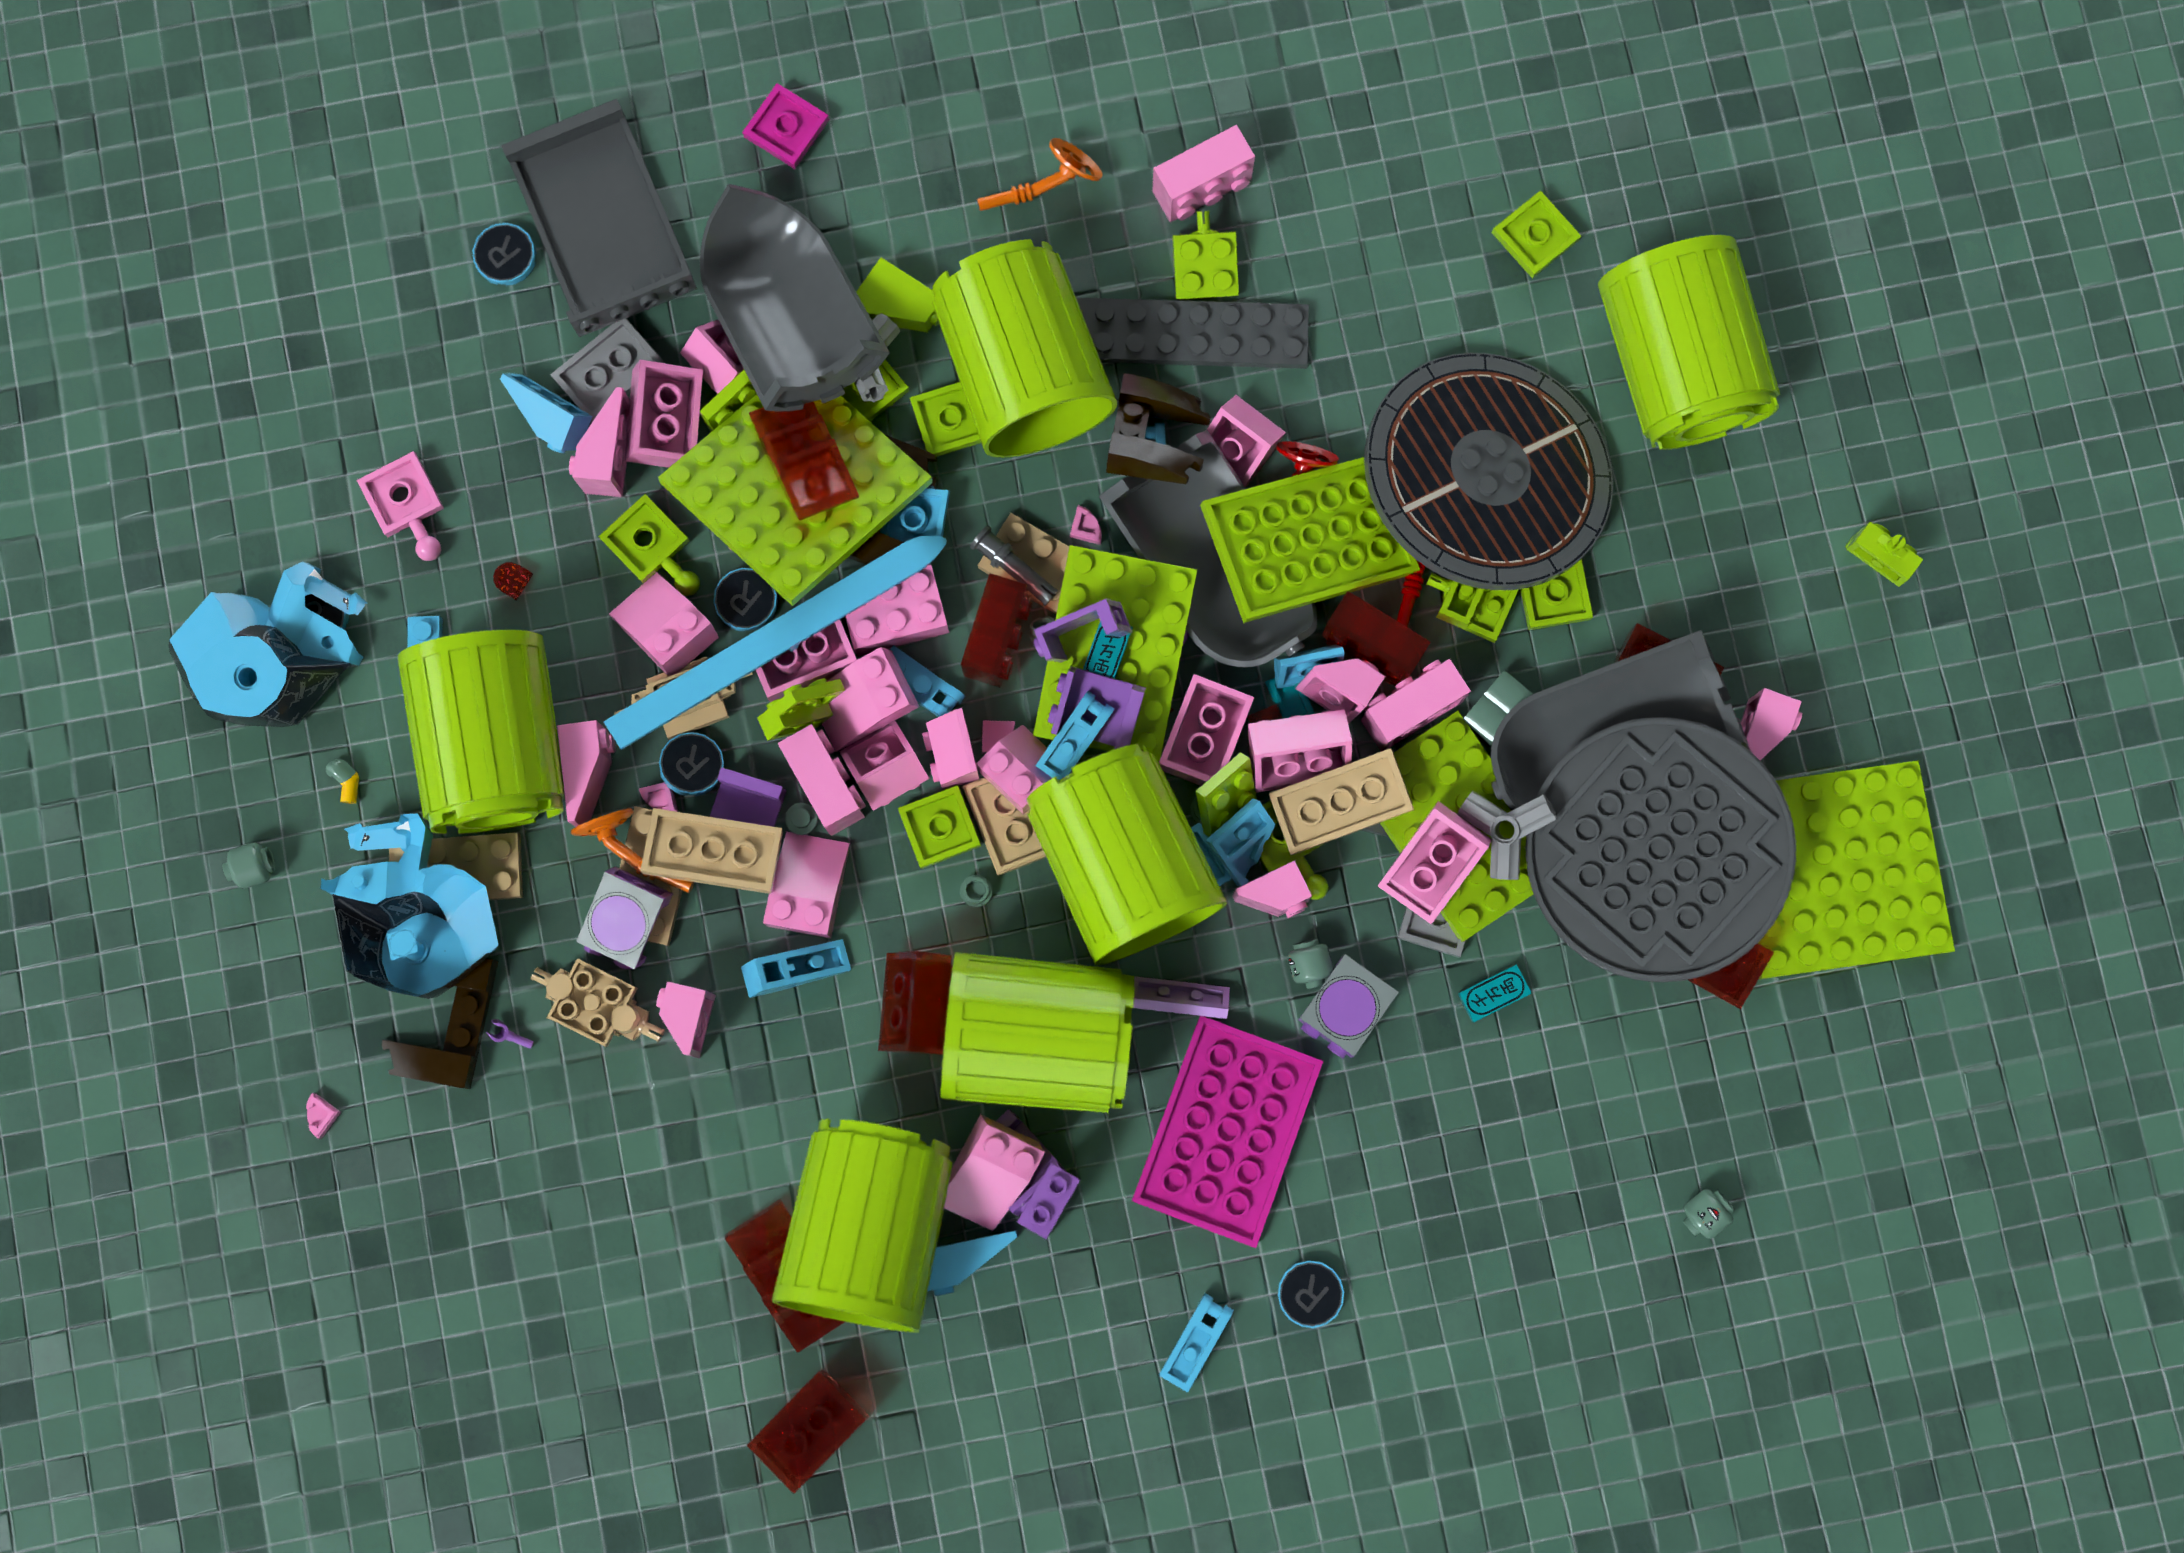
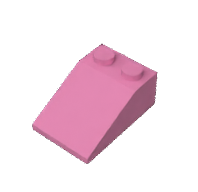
M621 387L615 388L577 444L575 456L570 457L569 473L573 475V479L585 494L623 497L627 466L625 452L630 399Z
M657 572L609 613L615 622L668 677L679 673L719 638L711 622Z
M880 647L854 661L828 680L840 679L845 691L828 703L833 716L822 723L834 750L838 752L920 707L892 650Z
M1763 688L1748 699L1741 719V725L1750 750L1760 761L1792 730L1795 731L1798 728L1802 718V712H1799L1802 701Z
M597 720L557 725L567 822L575 827L591 820L612 763L611 753L616 751L613 736Z
M1438 801L1380 881L1378 887L1432 924L1489 848L1492 839Z
M786 832L776 867L772 894L768 895L763 924L767 927L831 938L850 843Z
M980 1114L952 1167L944 1208L994 1231L1008 1212V1208L1016 1201L1030 1182L1045 1151L1039 1142Z

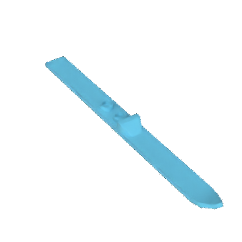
M919 536L902 543L603 721L619 748L621 750L784 652L788 650L790 652L794 651L801 642L920 572L935 560L946 545L947 539L941 536Z

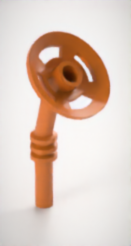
M1052 138L1049 146L1054 156L1061 163L1059 172L1032 185L1025 183V187L1020 184L1018 189L1013 186L1010 191L978 198L977 202L980 211L1010 203L1019 205L1020 201L1022 203H1026V199L1029 202L1033 201V197L1069 181L1070 178L1074 179L1076 175L1087 180L1099 181L1103 174L1099 166L1082 150L1065 140ZM1084 168H1087L1091 175L1086 174V170Z
M632 808L600 816L570 831L574 836H597L599 842L603 841L604 846L636 869L637 874H642L640 870L643 858L615 838L617 836L616 828L622 825L634 813ZM643 874L645 878L650 876L649 879L652 881L658 879L687 893H690L694 886V882Z

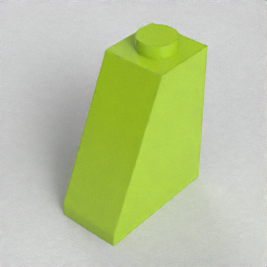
M880 257L856 291L871 320L882 313L889 317L898 328L928 332L932 325L937 326L939 324L932 304L935 298L933 291L882 257Z

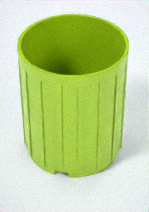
M1706 235L1666 244L1617 265L1599 280V292L1642 433L1647 439H1650L1653 448L1656 447L1655 442H1658L1660 450L1688 447L1727 436L1726 431L1742 425L1743 429L1751 427L1767 419L1779 409L1777 397L1780 395V391L1735 238L1729 235Z
M1025 239L984 249L959 261L961 270L952 276H949L948 271H945L933 285L932 291L935 298L932 304L984 452L991 457H1017L1055 447L1095 428L1105 421L1117 407L1115 394L1108 381L1060 255L1054 253L1052 246L1045 241L1041 242L1042 247H1034L1031 239Z
M525 630L469 632L428 640L408 647L398 654L397 659L423 818L429 821L431 832L446 834V826H456L458 834L494 831L536 823L535 817L539 813L547 812V818H553L563 813L562 800L565 799L560 748L546 651L541 634Z
M1133 744L1084 761L1072 767L1073 772L1059 781L1057 777L1050 779L1028 796L1026 801L1030 811L1027 815L1095 965L1108 964L1157 945L1199 924L1227 905L1222 890L1156 756L1152 753L1149 754L1145 745H1142V751L1138 744Z
M955 952L946 1021L941 1099L1108 1113L1109 1108L1122 1109L1132 1032L1131 1017L1132 1007L1134 1006V975H1123L1121 969Z
M831 1119L820 1120L817 1132L815 1131L811 1135L772 1302L786 1308L834 1320L894 1331L920 1332L953 1162L949 1160L951 1148L935 1139L932 1140L931 1147L927 1146L924 1141L920 1140V1134L889 1126L841 1119L839 1127H830Z

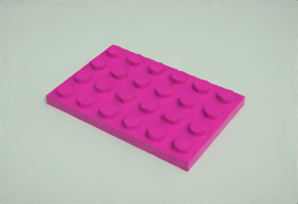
M1199 1016L1132 1202L1256 1248L1323 1061L1210 1018Z

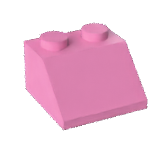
M719 319L696 327L680 352L692 368L703 370L702 378L717 394L744 370Z
M1237 395L1219 409L1207 428L1244 487L1249 484L1276 449L1277 443L1286 434L1280 427Z
M1352 659L1314 666L1295 689L1326 710L1337 711L1345 709L1349 724L1366 708L1385 676L1379 673L1378 668L1368 661H1361L1360 659Z
M962 708L927 722L928 732H924L922 735L926 751L933 750L935 763L930 764L934 783L940 781L942 789H947L979 780Z
M896 721L839 751L873 811L889 804L893 799L909 790L917 788L921 783L929 779Z
M1021 725L999 740L976 763L977 770L1023 815L1030 809L1026 801L1028 796L1042 784L1052 779L1051 776L1035 766L1047 747L1033 736L1024 725Z
M1293 861L1236 888L1232 897L1235 902L1277 917L1286 914L1287 918H1291L1305 911V908L1308 907L1306 903L1312 895L1296 862Z
M667 982L666 988L660 989L656 1006L660 1008L659 1015L684 1055L700 1058L716 995L706 990Z

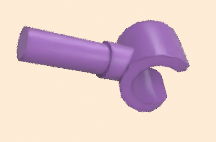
M499 1019L491 1020L493 1024L502 1027L501 1032L496 1035L486 1031L493 1041L502 1042L508 1040L531 1049L534 1041L509 1031L507 1026Z

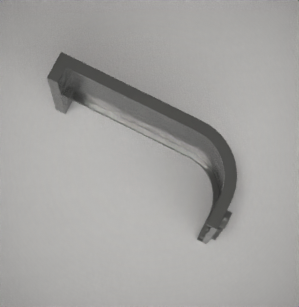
M617 99L501 145L512 167L569 305L570 311L566 312L568 319L579 337L697 290L683 252Z

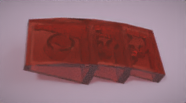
M814 401L804 404L801 410L766 411L762 407L749 412V418L798 521L859 498V494L834 438H831L821 414L819 415Z
M779 1199L725 1234L724 1237L743 1265L744 1272L761 1295L762 1302L796 1352L799 1353L845 1322L793 1310L772 1302L792 1219L790 1212L782 1200Z

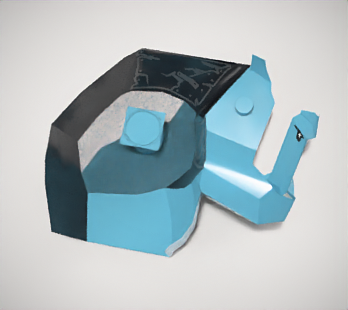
M302 561L283 571L270 608L259 599L247 595L211 592L169 639V652L191 696L209 717L244 726L287 727L298 725L350 664L359 666L364 657L357 652L344 629L305 607V596L313 594L349 615H358L364 608L365 603H368L357 593L349 594L326 581L320 576V568Z
M418 813L401 814L398 822L366 827L359 823L344 829L348 832L351 849L354 848L360 851L401 848L404 851L399 862H381L353 866L346 873L332 880L321 879L320 889L333 896L346 971L356 978L386 990L430 999L439 997L466 978L496 950L498 940L486 886L464 870H459L452 865L438 864L427 867L433 833Z

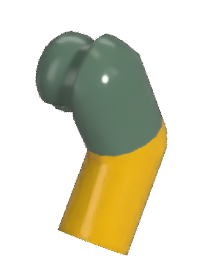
M335 759L328 762L326 765L327 775L329 777L333 776L342 785L340 802L356 804L359 786L358 773L345 760Z

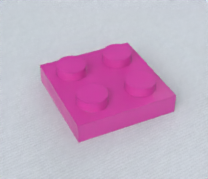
M777 83L742 133L744 138L795 169L828 123L829 116Z

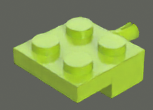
M1196 211L1198 231L1190 234L1172 235L1176 299L1239 296L1236 232L1210 230V211H1204V224L1202 211Z
M1869 522L1854 534L1844 547L1900 587L1910 579L1923 559L1917 555V551L1912 546L1906 544L1905 537L1900 539L1902 535L1899 534L1891 537V533L1887 528L1880 524Z
M1433 572L1426 584L1444 592L1443 603L1436 618L1493 643L1496 642L1519 590L1475 588L1450 579L1447 580Z
M822 678L802 688L801 684L794 685L783 692L784 697L766 705L767 710L757 717L767 741L795 734L811 724L814 728H817L833 716L828 703L845 691L841 680L836 679L827 682L826 678Z

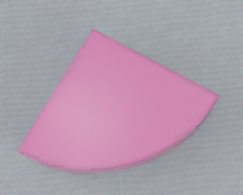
M1078 505L1070 537L1101 545L1102 532L1099 522L1090 510Z
M983 720L982 754H986L999 740L1014 731L1015 721Z
M665 782L639 788L641 797L651 808L678 812L674 791L668 788Z
M316 1093L310 1095L306 1104L309 1130L317 1139H322L341 1113Z

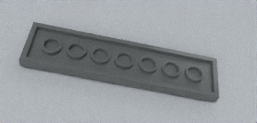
M1076 298L1101 363L1307 369L1309 304Z

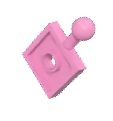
M414 451L357 480L386 537H390L410 526L417 540L415 551L418 557L424 561H433L439 557L441 544L436 538L428 535L421 520L444 509ZM399 487H406L408 489L407 498L401 502L394 501V491Z

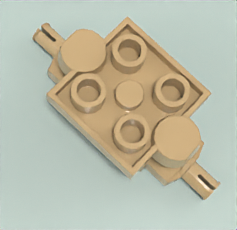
M704 657L690 662L679 673L669 677L665 673H661L647 678L648 685H645L646 690L632 694L631 704L703 663L708 658ZM753 672L749 673L748 675L744 676L743 678H745V677H747V676H750V675H753ZM734 682L664 724L663 727L667 738L670 740L679 734L693 732L730 718L724 700L736 693V683Z
M578 958L570 972L560 968L559 971L552 975L539 967L534 970L535 973L545 977V979L532 974L531 980L546 986V998L554 1001L547 1016L548 1019L605 1047H608L613 1035L618 1037L622 1035L635 1041L643 1034L657 1042L661 1040L662 1037L652 1033L651 1030L660 1035H663L665 1030L649 1023V1011L637 1006V1001L632 1000L638 989L637 987Z

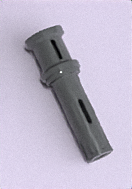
M989 525L984 527L972 541L970 548L972 550L977 549L991 561L990 565L997 569L1001 567L1046 606L1050 599L1052 600L1057 594L1058 589L1054 588L1015 555L1012 545L1010 543L1005 544L991 532L992 528Z

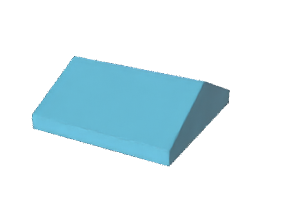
M926 488L880 529V533L902 542L919 536L943 537L950 491Z
M1336 644L1296 652L1290 657L1286 654L1274 658L1276 688L1294 686L1316 665L1343 661L1344 648Z

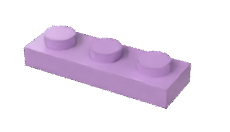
M1134 976V1006L1132 1008L1227 1019L1230 987Z

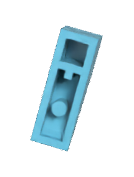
M502 373L500 380L536 436L548 443L547 447L555 452L565 453V451L576 450V446L588 430L593 416L523 374Z
M841 939L756 958L741 966L748 996L752 998L849 972L851 967L844 941Z
M1017 1230L936 1247L928 1291L934 1290L935 1296L954 1292V1285H959L1018 1237Z

